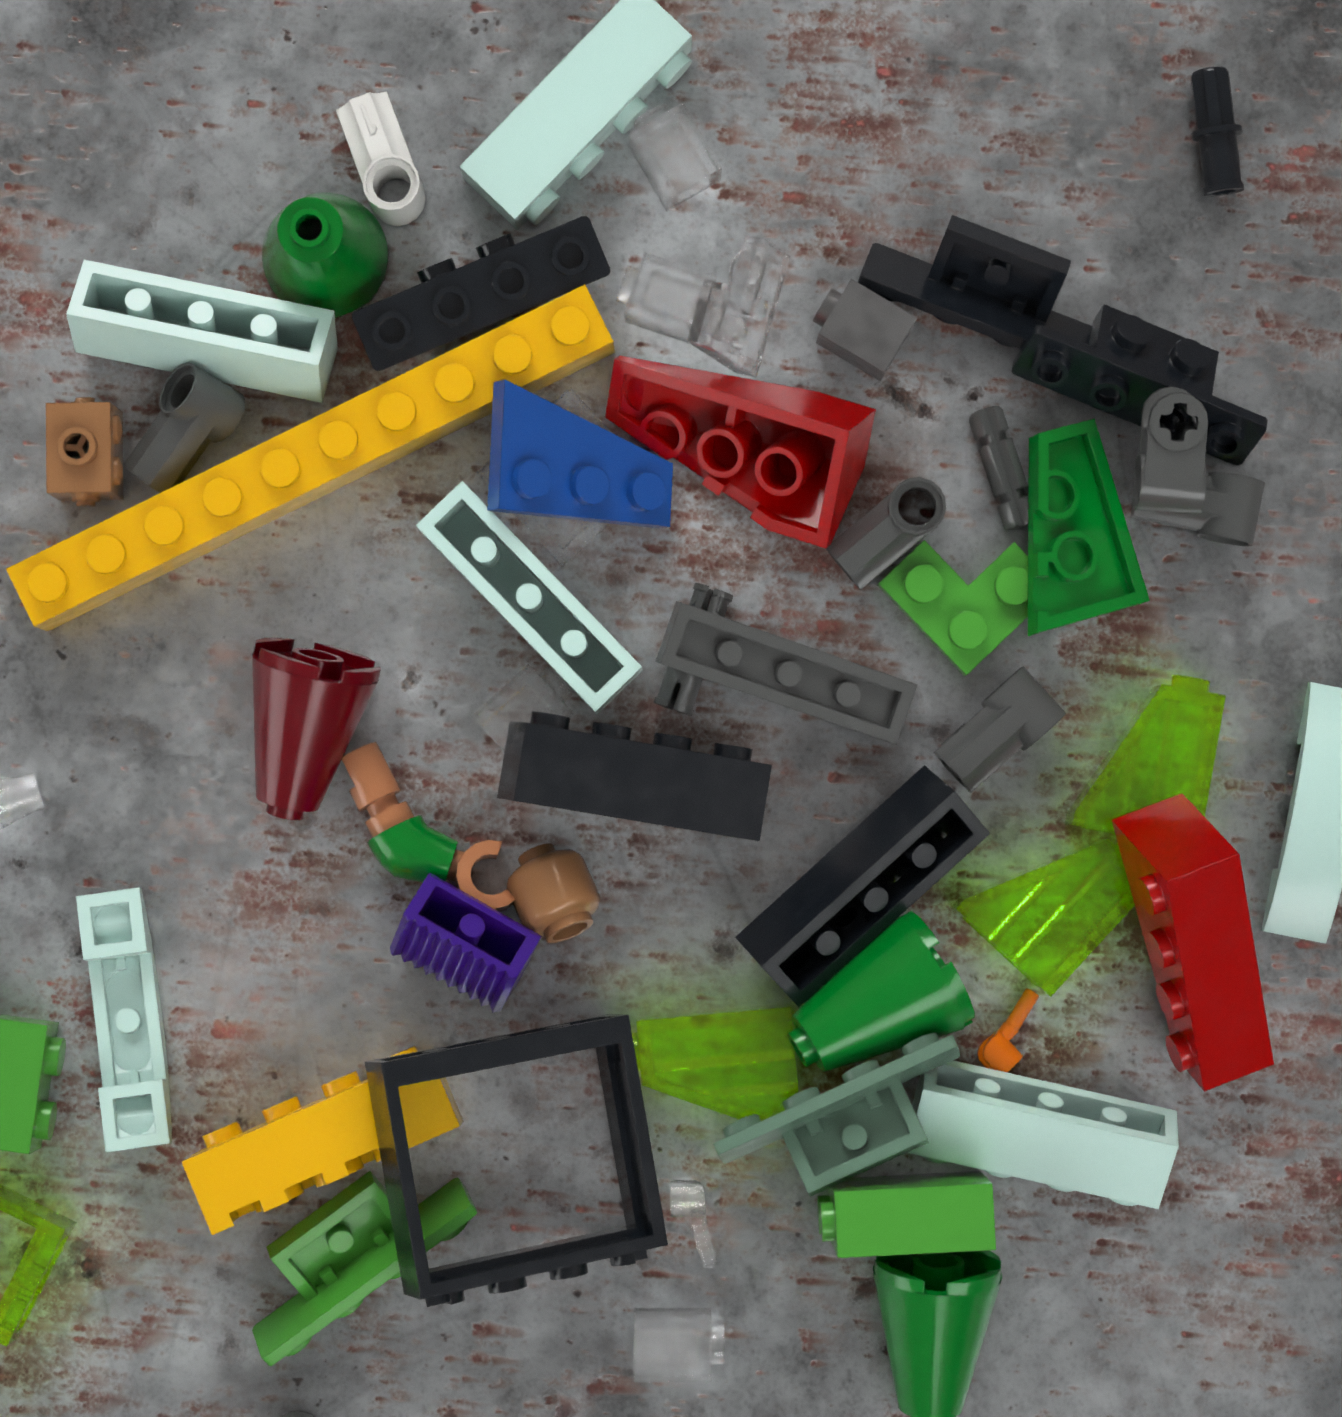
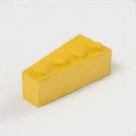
M413 1046L389 1057L417 1052V1048ZM354 1071L321 1085L325 1097L303 1107L298 1097L295 1096L262 1110L261 1112L266 1122L242 1132L239 1122L236 1121L203 1135L206 1148L199 1150L182 1161V1165L211 1235L234 1226L233 1222L243 1215L256 1211V1213L269 1211L303 1194L304 1189L314 1185L316 1188L328 1185L364 1168V1164L370 1161H381L368 1080L360 1081L357 1071ZM446 1077L398 1087L408 1149L460 1127L464 1122Z

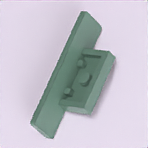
M937 1033L921 1036L901 1048L903 1057L881 1067L877 1060H871L855 1066L841 1076L844 1084L820 1094L818 1087L798 1092L782 1102L785 1111L763 1121L760 1120L758 1114L741 1118L722 1130L725 1138L713 1144L721 1161L726 1164L783 1138L804 1186L811 1197L921 1147L929 1142L902 1083L959 1058V1047L954 1036L949 1035L940 1040Z

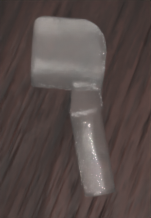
M697 1180L671 1181V1217H691V1230L703 1268L716 1266L718 1261L707 1227L704 1186Z

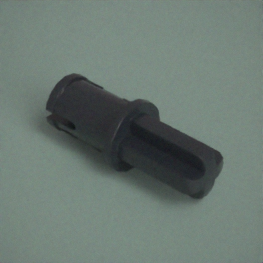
M1213 66L1199 69L1193 72L1191 76L1197 130L1191 133L1193 141L1199 142L1205 186L1203 188L1204 196L1214 197L1244 191V184L1241 181L1237 136L1242 134L1243 131L1241 125L1235 124L1229 72L1225 67Z

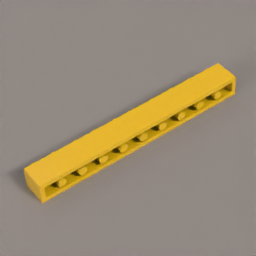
M584 284L6 568L7 573L33 626L50 631L492 414L494 382L505 379L534 393L614 354V341Z

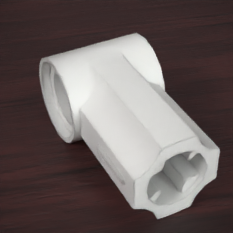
M387 91L381 93L369 92L349 99L345 105L336 109V113L363 184V190L375 216L385 224L392 226L407 225L416 220L421 214L426 197L423 184L415 168ZM402 179L411 184L408 194L400 201L390 203L378 197L381 187L390 180Z

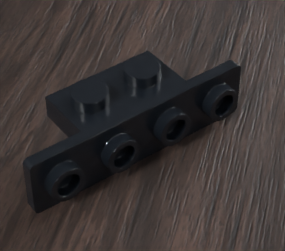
M954 215L951 216L933 264L879 243H874L858 279L859 284L888 301L901 302L932 314L944 323L958 324L989 336L999 344L1007 347L1021 349L1036 325L1046 326L1089 344L1091 325L1052 311L1067 276L1071 260Z
M581 216L517 244L514 243L511 233L476 247L480 259L457 269L452 258L417 272L421 284L354 311L352 320L373 369L382 371L566 294L584 284L587 285L610 274V267L590 219L587 216Z
M1103 304L1093 320L1089 344L1046 326L1036 325L1013 361L1012 373L1014 375L1140 427L1144 403L1153 392L1170 386L1182 388L1199 400L1207 411L1206 454L1233 465L1243 464L1267 430L1268 420L1266 417L1212 395L1218 351ZM1175 403L1172 414L1161 415L1159 422L1170 429L1171 434H1174L1177 424L1188 422L1190 415L1180 409L1178 403Z

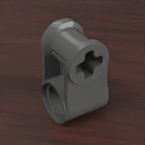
M1174 386L1163 387L1148 397L1141 413L1140 445L1135 463L1133 482L1134 509L1140 511L1200 514L1204 506L1207 479L1205 459L1208 430L1207 411L1203 404L1186 390ZM1178 403L1179 408L1190 415L1188 422L1178 423L1176 432L1171 434L1170 429L1159 421L1161 415L1172 414L1174 404Z

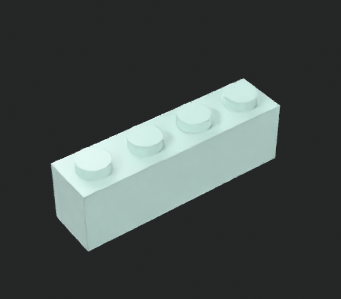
M620 0L459 166L463 179L517 231L528 220L534 225L538 224L559 202L561 197L556 191L572 174L578 180L583 178L604 155V151L599 146L616 129L625 134L640 120L648 109L644 99L660 83L668 89L686 72L692 63V60L687 56L692 51V35L655 0Z
M83 260L66 313L76 353L173 372L182 364L190 362L227 384L323 403L338 350L334 310L89 260Z
M463 481L415 525L596 714L601 712L643 671L642 666L492 511H487V506Z
M953 1060L919 1077L912 1106L929 1143L907 1153L922 1156L934 1163L943 1164L950 1162L981 1169L996 1177H1017L1047 1184L1058 1191H1079L1109 1198L1125 1206L1141 1205L1159 1209L1179 1147L1177 1111Z

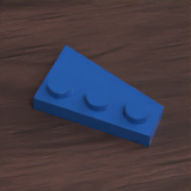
M505 379L493 383L487 511L648 528L670 527L673 463Z

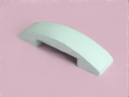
M1308 682L1297 745H1301L1278 869H1273L1261 931L1326 944L1342 890V688Z
M138 887L76 896L83 960L88 961L100 1061L102 1087L98 1088L105 1152L172 1144L170 1087L164 1023L155 957L142 889Z

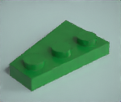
M1095 418L1041 432L1030 437L1028 468V636L1150 601Z

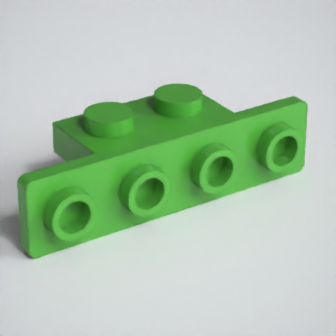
M368 1171L266 1247L271 1261L299 1293L253 1327L252 1331L261 1358L268 1366H273L285 1356L297 1354L307 1346L313 1335L335 1319L353 1313L366 1296L389 1279L401 1277L387 1192L371 1171ZM459 1178L452 1179L418 1204L426 1252L439 1242L447 1241L457 1236L466 1227L468 1221L477 1214V1209L469 1192Z

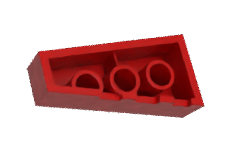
M1183 793L1111 819L1155 977L1157 998L1165 1014L1170 1035L1166 1036L1165 1042L1168 1054L1175 1068L1179 1072L1187 1070L1205 1092L1274 1065L1240 854Z

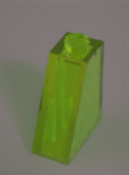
M1172 675L1171 685L1160 684L1154 686L1067 811L1065 825L1115 834L1111 819L1181 793L1205 817L1226 695L1210 693V681L1181 675Z
M1098 839L959 898L950 908L1043 994L1051 997L1135 904L1118 843L1114 845L1109 839Z
M789 1004L638 1017L636 1019L637 1032H632L638 1071H641L642 1086L736 1119L758 1114L760 1120L763 1121L785 1111L782 1102L799 1092L795 1051L787 1037V1033L793 1030L791 1006Z

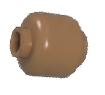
M546 843L533 847L519 856L518 862L520 867L508 878L507 889L515 899L512 904L523 926L545 937L548 943H558L583 933L593 925L592 915L599 907L600 895L581 854L571 849L555 850L553 844Z

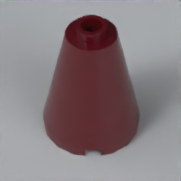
M262 638L255 641L252 653L256 798L267 804L266 812L272 816L287 820L304 819L305 812H314L319 809L376 688L381 668L374 667L375 661L368 657L334 646L314 643L313 649H293L295 639Z

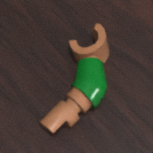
M377 742L364 745L343 756L342 761L355 785L349 792L358 810L364 811L367 809L371 817L365 822L372 836V839L367 843L381 866L398 878L423 882L427 875L431 873L444 881L446 879L453 881L456 888L499 912L505 911L513 905L512 903L515 899L508 889L495 895L484 894L474 886L471 879V870L479 861L497 859L502 841L486 840L475 843L465 852L456 849L458 845L457 840L427 826L422 815L414 817L407 801L398 802L395 795L401 789Z

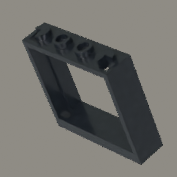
M607 1014L365 1062L402 1287L405 1295L420 1300L425 1299L427 1307L444 1303L452 1305L465 1300L464 1290L487 1285L490 1294L515 1291L527 1287L526 1276L549 1271L551 1280L578 1277L588 1273L587 1263L610 1258L611 1266L636 1264L637 1260L648 1258L646 1250L668 1245L629 1015ZM596 1048L626 1226L429 1268L398 1087Z

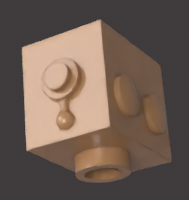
M78 397L71 403H46V488L49 495L60 501L75 502L77 507H96V503L101 502V500H124L123 412L111 402H95V398ZM89 442V449H88V452H86V451H85V447H86L87 443ZM73 452H78L81 458L74 459Z

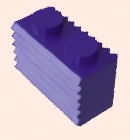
M429 873L404 911L391 943L390 951L392 956L401 954L403 962L412 961L414 969L423 967L425 975L434 973L436 981L445 980L447 987L456 986L459 994L468 992L470 1000L479 999L481 1007L490 1005L492 1013L503 1009L526 970L542 936Z

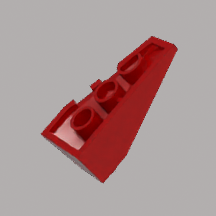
M619 355L614 359L605 418L664 459L674 458L704 479L702 485L719 496L724 492L752 512L750 518L765 529L826 549L832 543L865 467L876 409L818 391Z

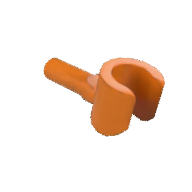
M1026 988L1007 1020L978 1047V1059L985 1068L1009 1072L1023 1057L1010 1040L1019 1032L1020 1027L1039 998V995L1034 991Z

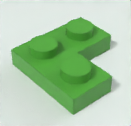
M924 540L877 585L964 677L1028 617V556L1015 542L973 582L967 585Z

